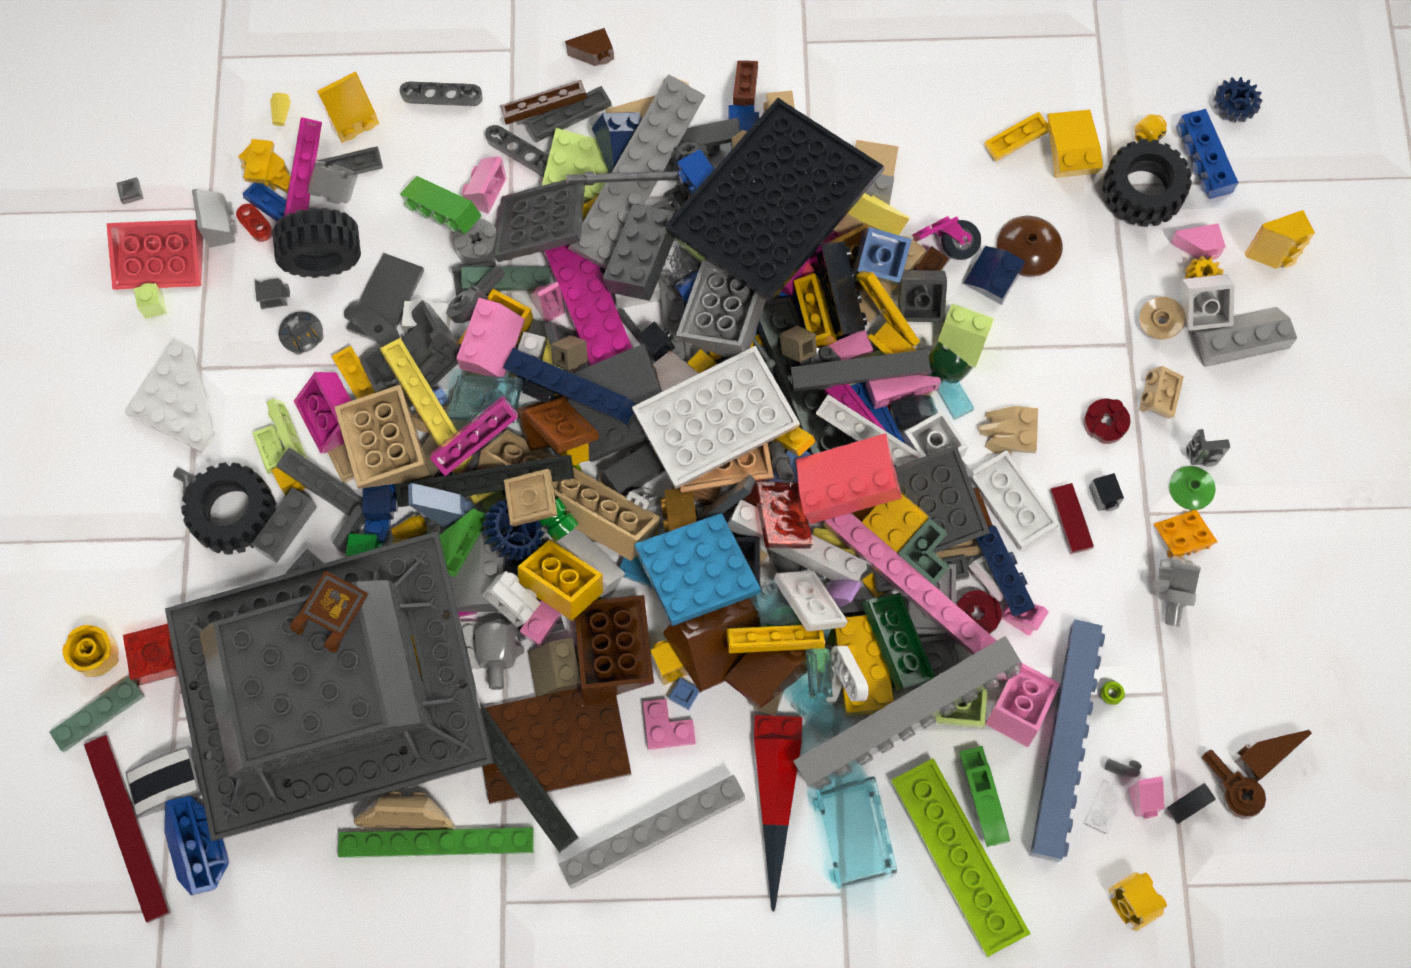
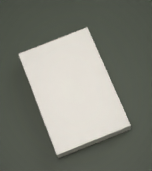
M814 570L776 573L773 580L806 631L845 627L848 622Z

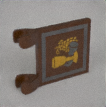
M325 571L301 612L292 621L290 629L294 633L301 635L307 626L308 620L333 632L324 643V647L328 651L336 653L344 635L369 594Z

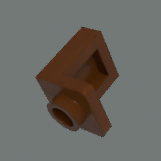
M931 246L920 263H916L914 268L924 271H943L950 258Z

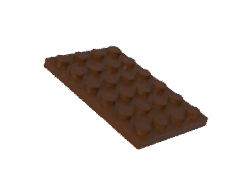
M576 688L484 707L546 793L632 775L616 695L609 698L583 701L582 689ZM495 763L483 766L490 805L520 799Z

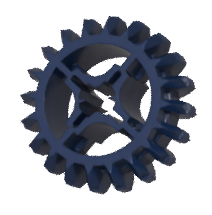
M507 499L496 502L495 505L489 508V512L484 515L485 521L481 526L486 530L483 531L482 535L488 536L485 544H492L491 552L499 551L498 558L506 555L507 561H511L513 558L515 561H520L523 558L526 559L531 556V553L533 554L537 551L538 546L543 542L540 538L544 536L545 532L540 530L543 526L538 521L518 525L514 528L513 533L509 534L513 530V526L510 525L509 515L507 514ZM508 540L513 541L515 544L518 543L520 546L511 544Z

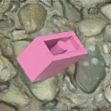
M1219 223L1175 231L1171 239L1172 245L1196 259L1203 255L1207 260L1209 257L1215 260L1221 256L1226 247Z
M1162 776L1138 780L1128 788L1135 817L1143 816L1144 819L1158 817V812L1164 809V783Z

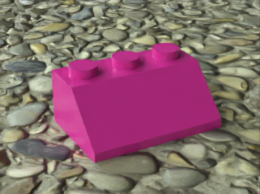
M314 372L293 401L320 454H325L344 444L335 406L350 402L351 399L336 372Z

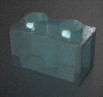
M808 683L791 700L790 706L824 738L842 721L843 715Z

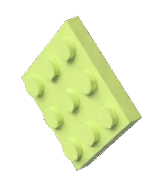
M556 128L542 186L566 180V176L571 174H583L584 172H594V174L609 173L596 138ZM605 183L585 185L584 200L590 201L597 197Z

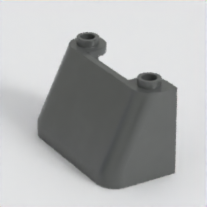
M422 300L411 313L417 325L402 340L415 350L411 356L432 389L458 364L456 358L461 343L431 305ZM373 349L360 359L375 393L400 385L380 349ZM407 396L408 403L411 408L413 405Z

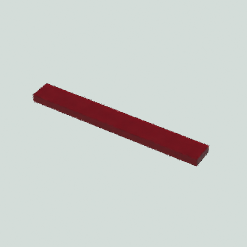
M104 735L83 745L145 922L150 923L170 914L171 910L139 820L136 817L133 803L108 735Z

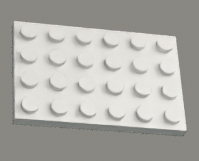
M756 346L632 407L635 417L675 489L800 426L797 417Z

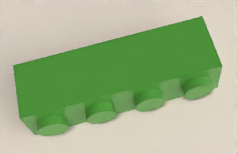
M416 176L400 193L408 210L411 212L417 211L422 217L426 219L429 217L440 226L444 224L452 232L458 231L465 235L482 216L472 201L419 176Z

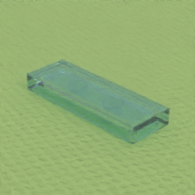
M943 380L940 383L937 392L953 420L974 411V406L960 382L950 384Z

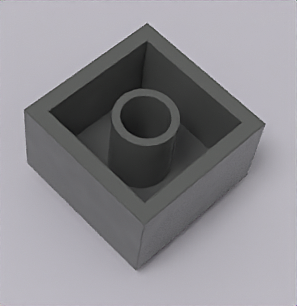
M903 271L901 282L899 283L898 309L907 322L944 323L947 293L945 271Z

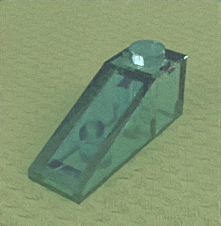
M765 598L759 621L774 626L803 625L790 605ZM831 629L823 630L825 641L828 640Z

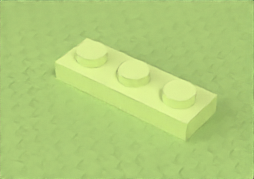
M275 398L270 399L266 402L269 409L268 415L275 423L277 428L276 435L282 441L285 448L284 454L290 447L308 460L285 403Z

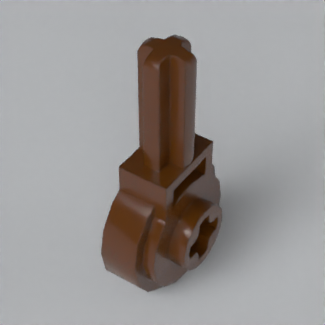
M1212 749L1202 755V760L1222 782L1219 788L1224 792L1223 800L1228 812L1241 819H1251L1257 816L1263 810L1266 803V794L1263 787L1254 779L1243 777L1239 771L1233 774ZM1247 795L1249 799L1243 800L1241 796Z

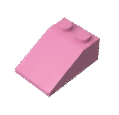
M1022 663L1021 673L1007 680L985 725L1029 747L1039 731L1060 683Z

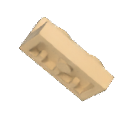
M1165 366L1149 370L1145 377L1146 383L1140 399L1139 410L1142 412L1152 410L1168 419L1175 417L1184 376Z

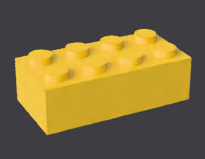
M867 616L846 617L848 622L845 627L833 628L835 646H847L850 649L868 684V697L865 701H851L842 685L841 694L844 717L874 714L894 702L890 673Z

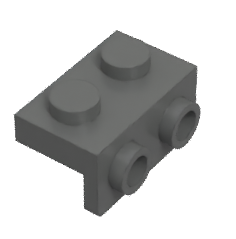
M1198 429L1188 445H1186V454L1188 458H1191L1192 465L1204 464L1205 467H1212L1217 465L1231 448L1229 439L1206 441L1204 429Z

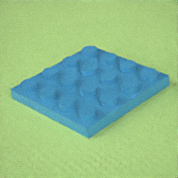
M722 513L634 544L638 558L671 626L761 593V588Z

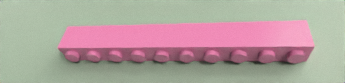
M848 513L825 520L823 526L862 560L866 561L872 569L911 601L969 654L974 655L997 641L853 514ZM1007 677L1001 679L1000 681H1001V682L1005 681V680L1007 679Z

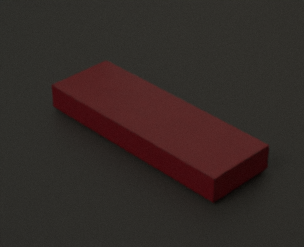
M1073 483L1051 488L1049 491L1070 554L1093 549L1094 544Z

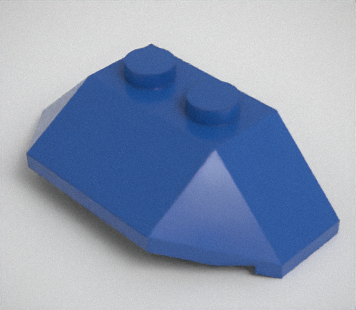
M187 796L166 801L164 834L177 880L191 896L215 890L230 863L223 839L211 841L205 808L197 803L194 798Z

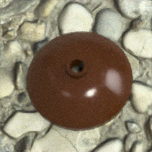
M1025 215L1010 220L1002 227L997 238L996 248L1006 250L1025 260L1021 276L1037 277L1050 272L1058 264L1063 251V242L1058 230L1049 221L1037 216ZM1032 237L1036 241H1030L1028 238Z

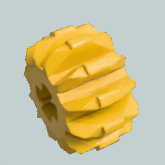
M1202 255L1198 260L1194 258L1190 265L1186 267L1185 272L1187 274L1185 279L1223 275L1224 269L1218 268L1220 262L1213 263L1212 257L1206 260Z

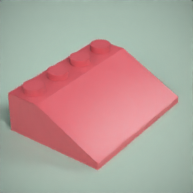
M197 219L106 223L112 290L134 289L146 283H156L159 288L201 286L203 236L198 229Z
M886 433L796 459L804 515L811 524L902 498Z

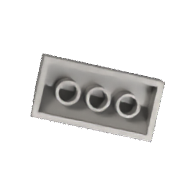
M1278 307L1234 316L1233 326L1192 330L1204 367L1290 349L1297 340L1291 318Z

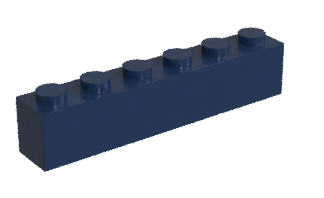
M515 348L512 349L503 369L514 376L537 384L544 389H548L557 395L625 425L628 424L633 414L632 407L637 405L623 395Z

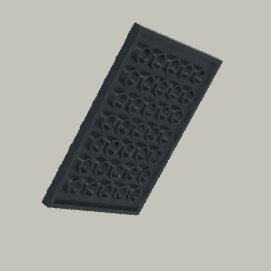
M777 98L664 227L667 232L771 303L882 174L884 165L780 98Z

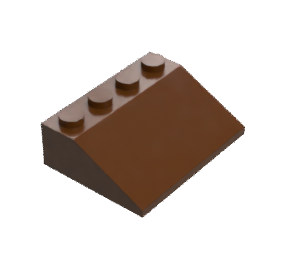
M644 595L595 600L575 618L583 701L609 698L654 683Z
M750 598L677 625L671 626L670 624L662 633L701 693L725 682V677L748 653H729L726 630L762 626L757 609Z

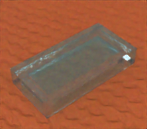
M829 649L806 650L809 698L833 697Z

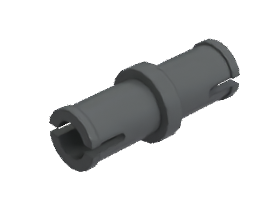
M780 442L771 443L768 448L773 459V468L777 470L782 483L792 482L795 475L790 466L791 460L789 456L785 454Z

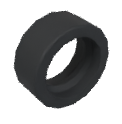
M1203 783L1166 809L1175 822L1179 824L1215 801L1216 798L1208 786Z

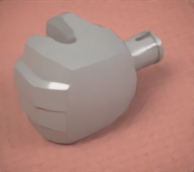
M1179 556L1161 559L1159 579L1154 581V587L1159 599L1169 603L1165 624L1180 627L1183 607H1186V605L1195 606L1197 596L1195 592L1201 571V566Z
M505 618L484 623L475 630L477 662L481 668L489 670V689L491 690L504 689V669L513 667L516 658L524 653V646L516 645L514 640L515 636H520V628Z

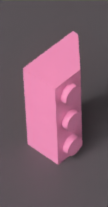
M478 298L456 358L460 369L503 381L507 371L503 367L512 349L517 344L525 319L500 303Z

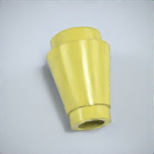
M276 92L270 98L272 124L275 126H285L291 105L288 94Z

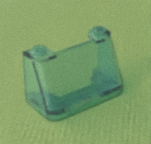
M875 776L815 792L816 797H812L813 808L815 812L819 811L820 816H822L832 860V869L828 870L831 885L836 884V889L838 890L895 877L897 866Z

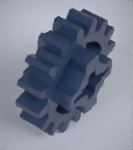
M1231 77L1229 82L1224 80L1222 85L1218 86L1213 99L1216 101L1214 107L1220 108L1218 114L1222 115L1225 113V119L1228 120L1232 117L1235 123L1238 118L1242 122H1245L1247 117L1252 119L1255 113H1258L1263 99L1260 98L1262 92L1256 91L1258 85L1251 86V80L1248 79L1246 82H1243L1242 77L1238 81L1234 77Z

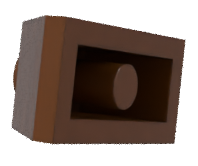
M605 27L565 41L568 56L590 65H604L615 60L614 49Z

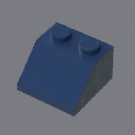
M985 246L963 284L1003 305L1024 269L1025 260L1006 250Z

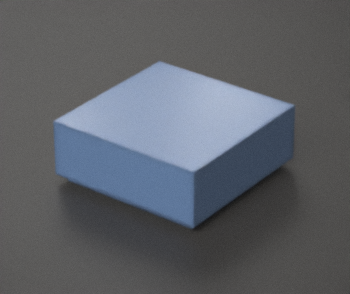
M680 678L668 699L689 711L700 692L696 686Z

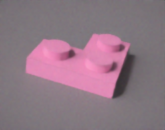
M667 699L643 702L648 750L696 745L693 719L669 722Z

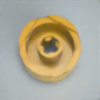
M82 625L73 629L68 634V639L65 645L63 644L62 654L65 662L77 672L86 677H98L106 674L117 665L119 661L117 642L103 629L93 625Z
M1134 872L1108 889L1109 893L1113 891L1114 898L1110 900L1115 911L1125 924L1130 922L1134 925L1131 928L1134 931H1139L1163 916L1164 909L1168 907L1164 897L1158 894L1152 886L1153 880L1146 872L1142 874Z

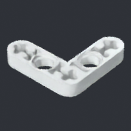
M834 646L818 688L821 703H835L842 685L851 701H865L868 697V684L850 649L847 646Z

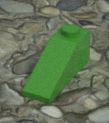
M473 508L440 534L449 575L456 577L484 528L481 525L485 521L484 515L486 513Z

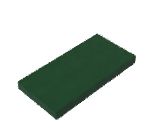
M901 593L868 599L861 604L897 692L921 686L935 678Z

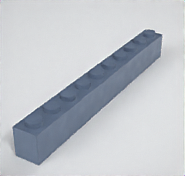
M1076 619L1070 625L1030 856L1059 863L1063 860V857L1068 855L1069 843L1066 842L1067 833H1071L1073 827V819L1070 818L1071 809H1075L1077 804V795L1074 794L1075 785L1079 786L1082 772L1078 771L1079 762H1083L1086 749L1082 747L1083 738L1087 739L1090 725L1086 724L1087 715L1091 716L1093 710V702L1090 701L1091 692L1095 693L1097 687V679L1094 678L1095 669L1099 670L1101 656H1098L1099 647H1103L1105 633H1102L1103 625Z

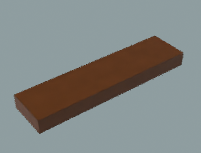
M578 80L502 104L500 108L507 125L588 98L582 80Z

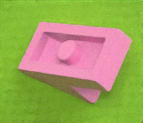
M1006 604L1002 610L1001 619L1030 636L1034 630L1037 631L1049 611L1044 606L1034 604V609L1014 617Z

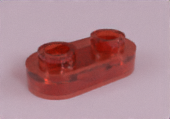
M243 204L237 209L236 217L239 223L254 240L264 242L271 238L273 229L268 220L255 206ZM263 226L261 230H257L258 227Z

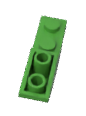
M983 745L959 751L986 847L1010 842L1001 803Z

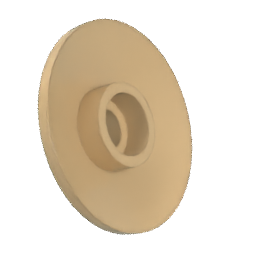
M1156 297L1149 300L1142 307L1139 322L1142 330L1148 336L1154 339L1166 340L1176 336L1182 330L1185 324V312L1176 300L1169 297ZM1164 318L1166 322L1164 324H1160L1158 322V319Z

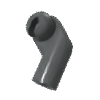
M179 467L173 473L174 478L183 482L184 490L182 493H188L187 485L189 482L194 483L197 478Z
M1108 759L1105 765L1106 771L1125 777L1139 776L1141 773L1140 769L1142 768L1141 763L1135 760L1129 761V766Z

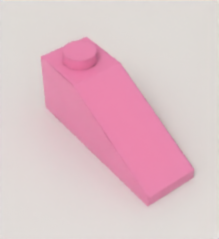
M557 282L549 283L546 286H539L531 293L532 302L544 322H550L565 313L560 286Z
M913 375L868 381L865 386L874 409H878L912 395L920 396L937 391L941 380L938 377Z
M540 601L541 604L519 631L520 635L539 647L542 646L562 616L561 613L543 601Z

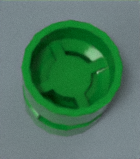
M559 497L555 498L557 516L538 520L542 526H548L547 532L554 542L567 535L579 524L571 513L565 512L566 506Z

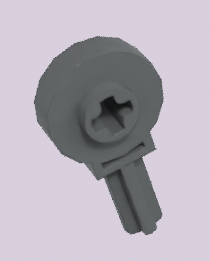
M498 265L495 266L477 286L472 284L469 289L457 295L447 308V316L454 323L470 321L478 298L488 299L487 293L505 276L504 270Z

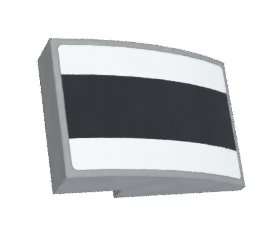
M189 745L153 758L125 772L134 811L138 819L165 810V802L168 800L187 796L195 798L202 795L193 748Z

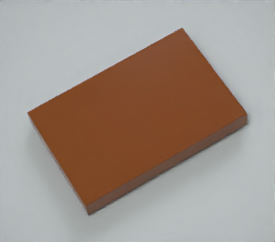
M563 397L523 411L524 419L558 454L599 439V433Z

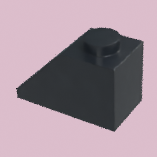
M912 395L892 402L890 414L899 431L914 427L938 413L932 396Z

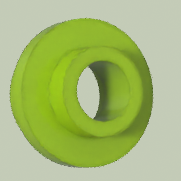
M1109 681L1102 686L1100 695L1105 703L1117 705L1124 699L1125 691L1120 683ZM1114 690L1116 697H1110L1108 691Z

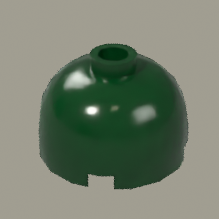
M939 341L936 342L928 354L932 371L930 376L940 378L941 383L943 380L950 384L958 383L973 369L967 362L949 348L944 347Z

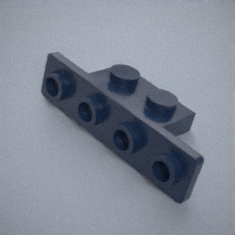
M993 525L988 527L990 533L975 539L1012 615L1016 617L1034 609L1035 605L1026 589L1028 582L1023 572L1019 573L1015 566L1018 562L1012 551L1008 552L997 527Z

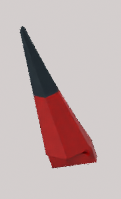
M755 715L754 746L771 910L774 912L798 769L794 760L800 757L802 744V717Z

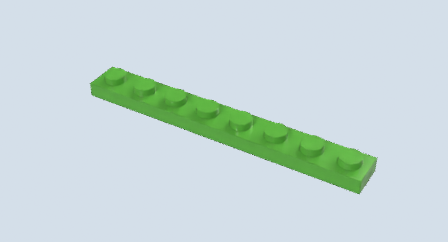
M534 828L339 832L338 857L363 858L534 853Z

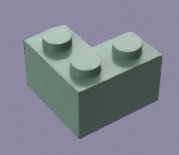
M929 517L898 553L900 557L933 585L950 568L949 564L933 551L947 535V532Z

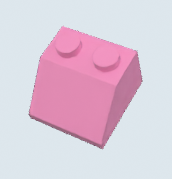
M499 156L481 159L478 166H475L472 170L470 182L463 187L462 196L472 201L478 211L486 214L490 213L507 180L503 159Z

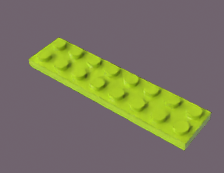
M934 758L892 779L890 782L986 958L1030 935L1028 927Z

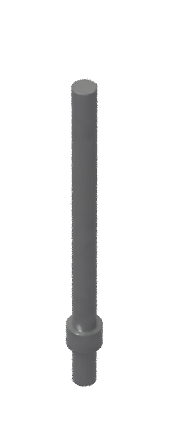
M678 171L605 174L584 172L583 174L567 175L566 182L567 184L584 183V185H594L595 183L669 181L679 180L677 176Z

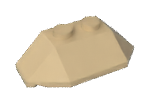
M390 792L388 795H380L354 819V824L357 827L455 829V825L430 797H426V793L413 792L412 796H402V792Z

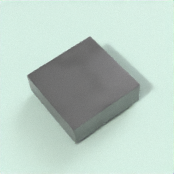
M138 177L116 183L120 201L123 205L144 199Z

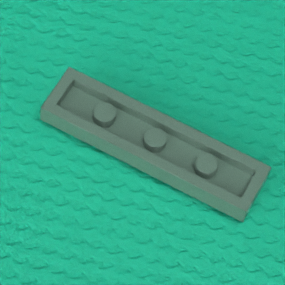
M550 266L501 267L505 272V276L492 289L497 291H534L539 286H546L551 283ZM461 267L462 291L469 289L472 284L477 286L494 267Z
M129 676L56 726L49 733L60 751L66 752L145 697L134 678Z

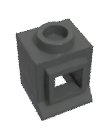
M279 278L263 280V282L255 280L256 301L260 302L261 309L288 306L287 297H290L288 284H284Z

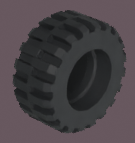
M1140 139L1138 143L1135 141L1127 143L1126 147H1121L1116 155H1113L1103 178L1102 191L1105 192V202H1110L1109 209L1113 213L1116 211L1118 218L1121 220L1125 218L1132 225L1139 223L1141 227H1148L1151 223L1152 226H1158L1162 221L1168 222L1171 220L1173 215L1180 211L1191 188L1192 181L1190 178L1192 174L1191 169L1187 168V160L1180 157L1181 153L1177 149L1172 150L1170 148L1171 145L1167 143L1164 145L1160 144L1159 140L1152 139L1151 142H1147V139ZM1137 171L1152 173L1162 181L1165 192L1158 195L1143 194L1131 185L1128 175Z
M309 208V210L304 211L303 209L298 210L296 213L287 214L285 218H280L273 228L275 262L284 272H289V274L294 276L318 278L320 276L330 277L333 274L338 275L342 271H348L352 266L354 267L361 257L357 222L347 213H341L336 209Z
M226 462L219 463L217 468L211 465L206 468L207 472L203 474L199 472L195 476L197 479L194 483L189 482L186 487L189 492L183 494L182 501L186 505L181 506V513L184 516L185 526L204 547L210 548L213 552L220 553L223 551L225 555H232L233 550L240 554L246 552L245 548L248 546L253 549V541L276 511L274 507L276 502L271 494L272 491L262 477L246 465L242 467L240 463L232 462L231 466ZM234 491L243 492L248 496L247 510L238 521L226 526L214 525L211 522V508L219 497Z

